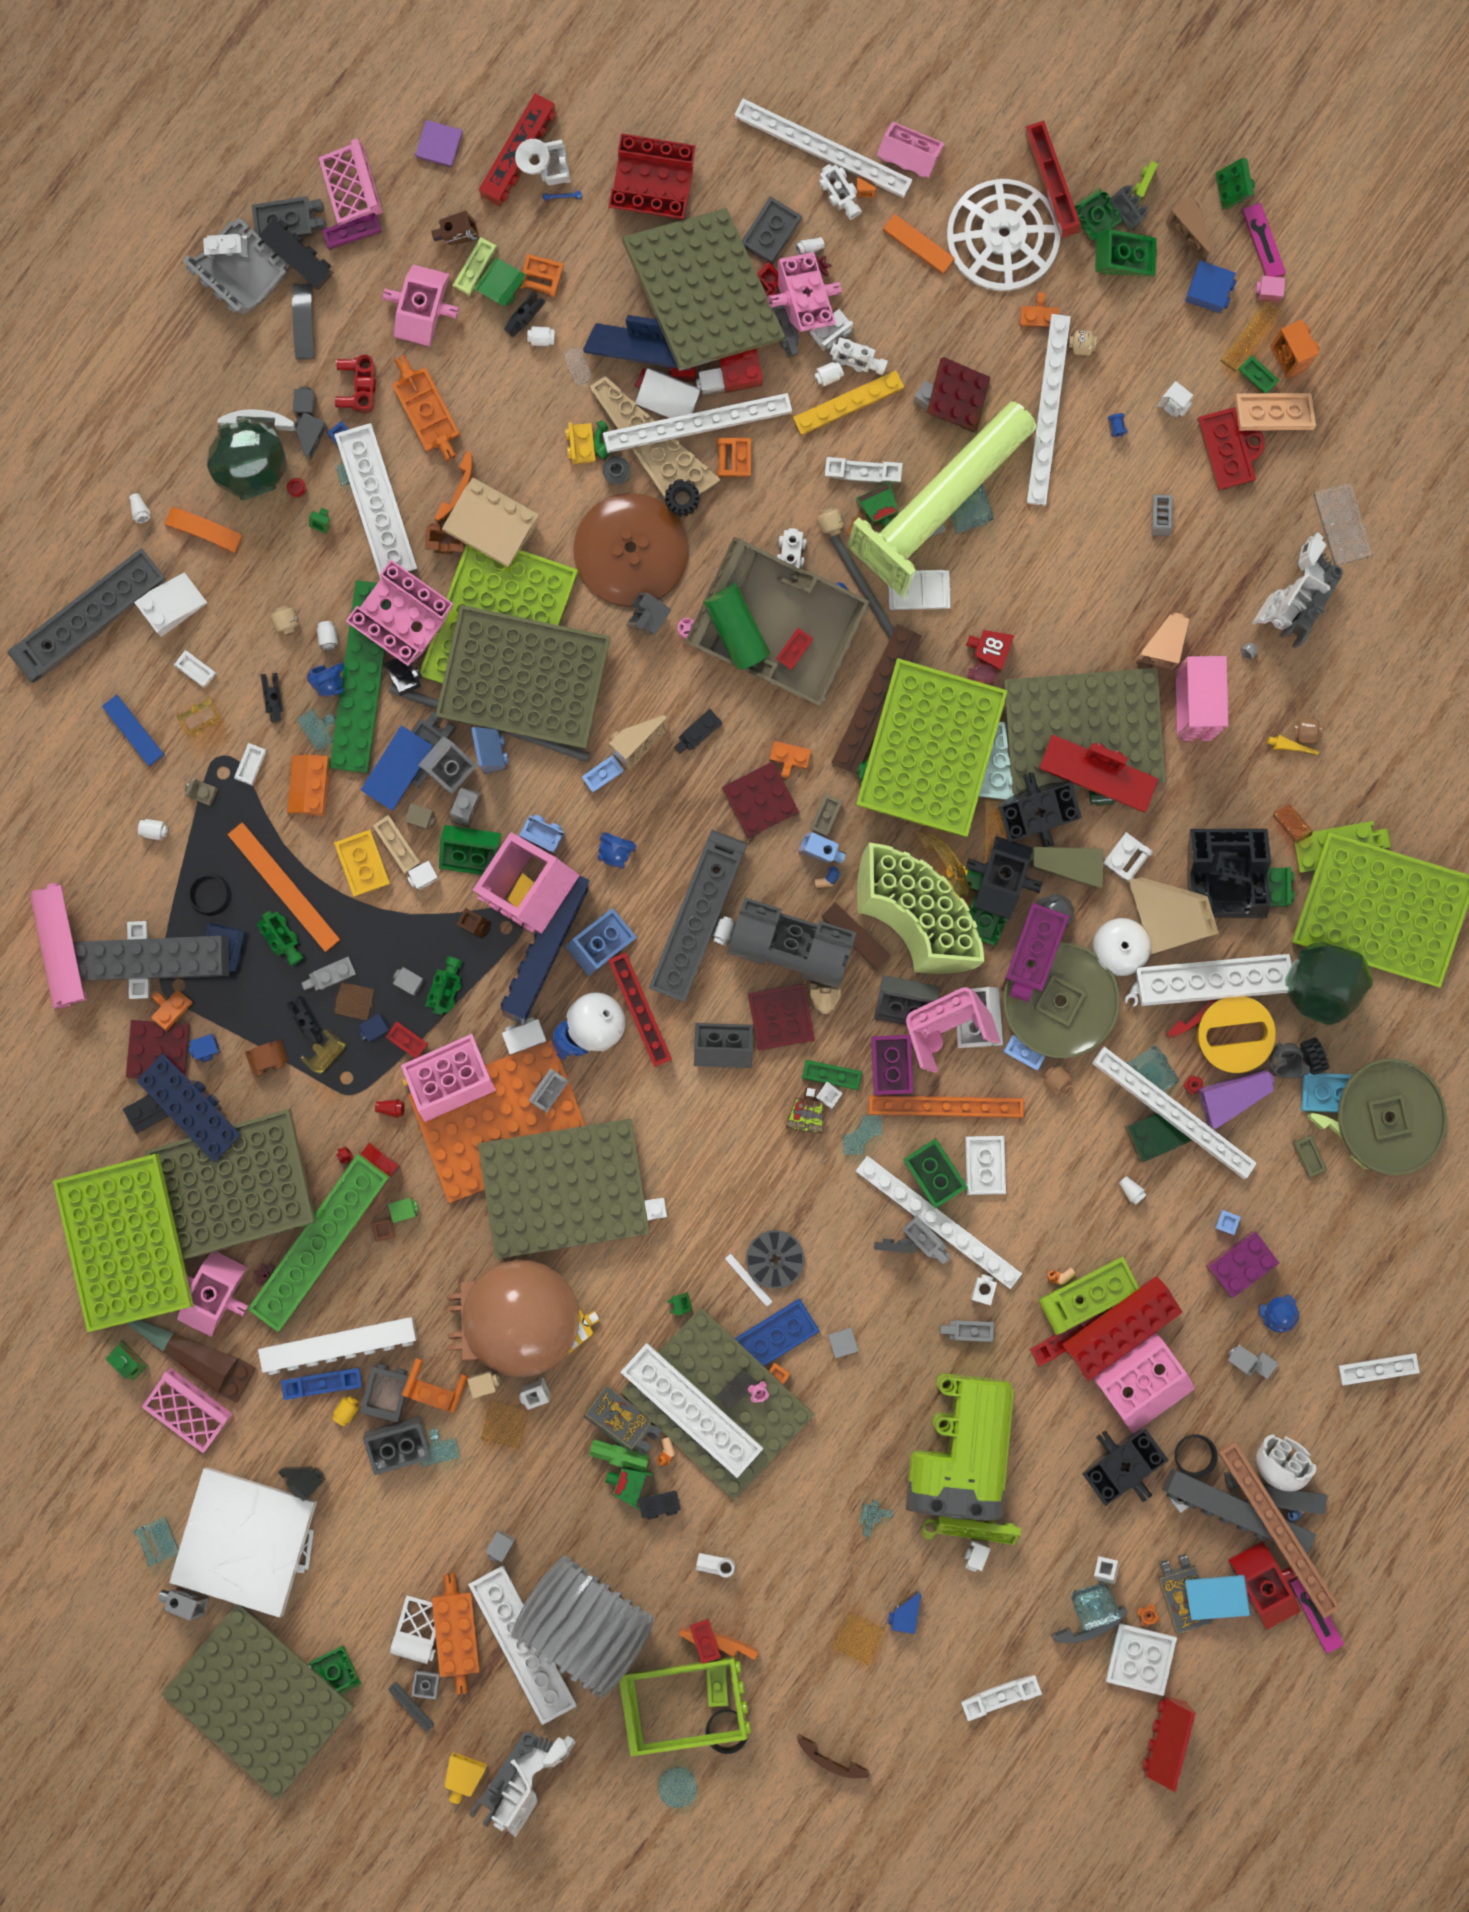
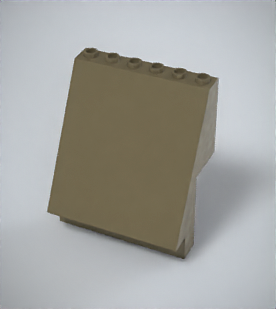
M733 537L704 601L730 585L737 583L770 650V654L764 660L741 670L821 706L826 700L830 685L835 680L838 668L843 663L845 652L852 644L853 635L860 627V620L868 610L869 601L813 572L797 568L742 539ZM702 604L685 643L734 666L704 604ZM800 628L814 639L794 668L790 670L776 660V658L796 629Z

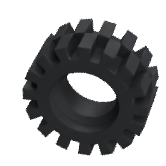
M680 479L679 482L676 480L674 484L669 485L665 495V502L669 511L671 510L672 514H678L680 517L681 515L688 516L689 513H694L700 502L699 491L694 483L691 484L689 480L683 481V479ZM680 491H685L690 496L689 502L685 505H680L675 501V496Z
M1314 1037L1300 1043V1049L1304 1054V1061L1310 1066L1312 1075L1329 1069L1326 1053H1324V1048L1321 1046L1318 1038Z

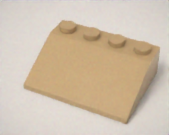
M472 478L459 497L442 531L502 565L509 567L536 528L539 514L479 480Z
M662 715L625 728L620 733L616 731L609 739L612 755L630 770L669 730L667 717Z

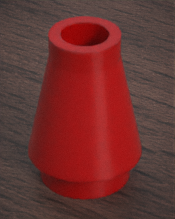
M400 1099L376 1101L375 1112L395 1118L403 1117L405 1103L400 1101Z

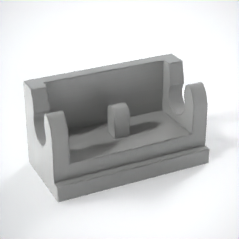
M550 1068L528 1101L547 1113L569 1080Z

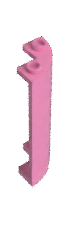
M58 883L46 885L47 889L32 891L30 899L53 1009L73 1006L72 1003L86 1001L88 998L87 993L82 988L63 896L65 889L63 886L58 885Z

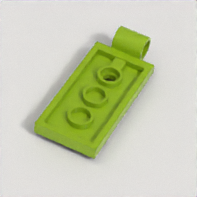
M1374 821L1293 835L1299 873L1315 871L1327 832L1383 849L1392 848L1389 830L1381 829L1374 831Z
M939 1516L938 1520H926L922 1526L921 1534L928 1540L933 1539L936 1534L1015 1545L1021 1536V1528L1011 1523L999 1525L991 1520L979 1522L977 1519ZM931 1526L935 1532L930 1533L925 1527Z

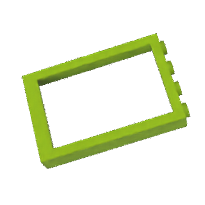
M737 1656L716 1659L703 1664L696 1662L626 1673L619 1681L630 1757L747 1740L751 1733V1724L746 1719L748 1704L747 1701L743 1700L745 1685L743 1681H740L739 1673H742L741 1662L737 1661ZM730 1666L740 1730L644 1744L634 1680Z

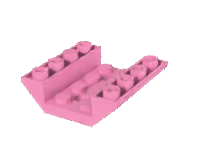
M390 560L380 574V581L361 607L356 606L346 622L409 666L422 655L444 625L454 604L393 560ZM385 600L391 602V608L388 610L381 608V604ZM416 622L422 624V630L419 632L412 630V626Z
M1157 1333L1151 1335L1092 1378L1097 1386L1101 1388L1132 1434L1195 1389L1185 1370ZM1157 1364L1164 1366V1372L1161 1375H1157L1154 1372V1367ZM1125 1387H1131L1133 1390V1394L1129 1398H1125L1122 1394Z

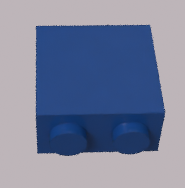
M1200 260L1193 275L1185 302L1221 313L1223 308L1227 309L1231 298L1228 297L1230 290H1234L1237 280L1234 279L1236 273Z

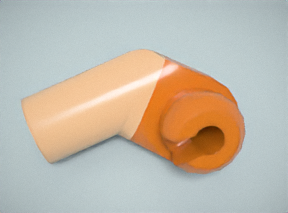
M1071 1267L1064 1273L1056 1272L1055 1270L1047 1273L1048 1281L1057 1285H1064L1076 1276Z
M669 1437L661 1439L664 1449L657 1457V1463L660 1466L668 1465L675 1455Z

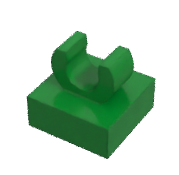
M321 508L319 513L312 511L309 516V527L327 534L330 529V518L327 515L329 511Z
M688 1292L672 1296V1299L667 1301L674 1305V1310L670 1311L671 1314L676 1313V1316L692 1311Z

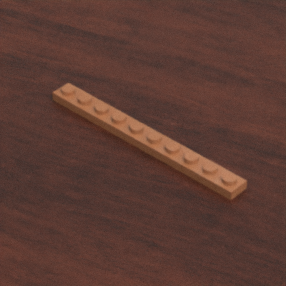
M1232 1441L1217 1451L1320 1615L1325 1619L1340 1608L1339 1604L1237 1443Z

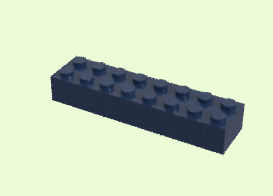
M579 876L543 933L535 931V941L533 944H529L525 953L527 954L525 962L521 961L517 969L518 977L517 979L513 978L510 983L509 996L505 995L500 1006L504 1017L525 1025L590 889L589 879Z

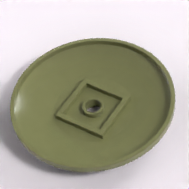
M1060 942L1042 992L1033 988L1029 1002L1011 997L1010 992L1015 981L1006 980L1003 993L1005 1017L1014 1035L1027 1048L1047 1057L1072 1058L1093 1050L1109 1035L1119 1012V989L1112 971L1104 969L1099 964V958L1096 953L1077 944ZM1029 960L1027 966L1030 968L1034 967L1035 962ZM1058 995L1065 998L1064 1006L1056 1005L1055 998Z
M1381 1059L1361 1067L1346 1083L1338 1105V1124L1346 1147L1363 1166L1384 1175H1403L1422 1168L1436 1155L1444 1140L1447 1112L1443 1096L1437 1084L1423 1069L1401 1059ZM1387 1112H1389L1392 1116V1120L1390 1123H1388L1385 1120V1114Z

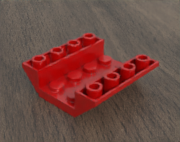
M621 133L614 186L611 188L608 208L683 220L692 181L696 145Z

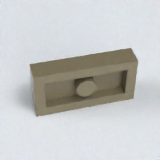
M825 794L810 830L828 837L843 801Z

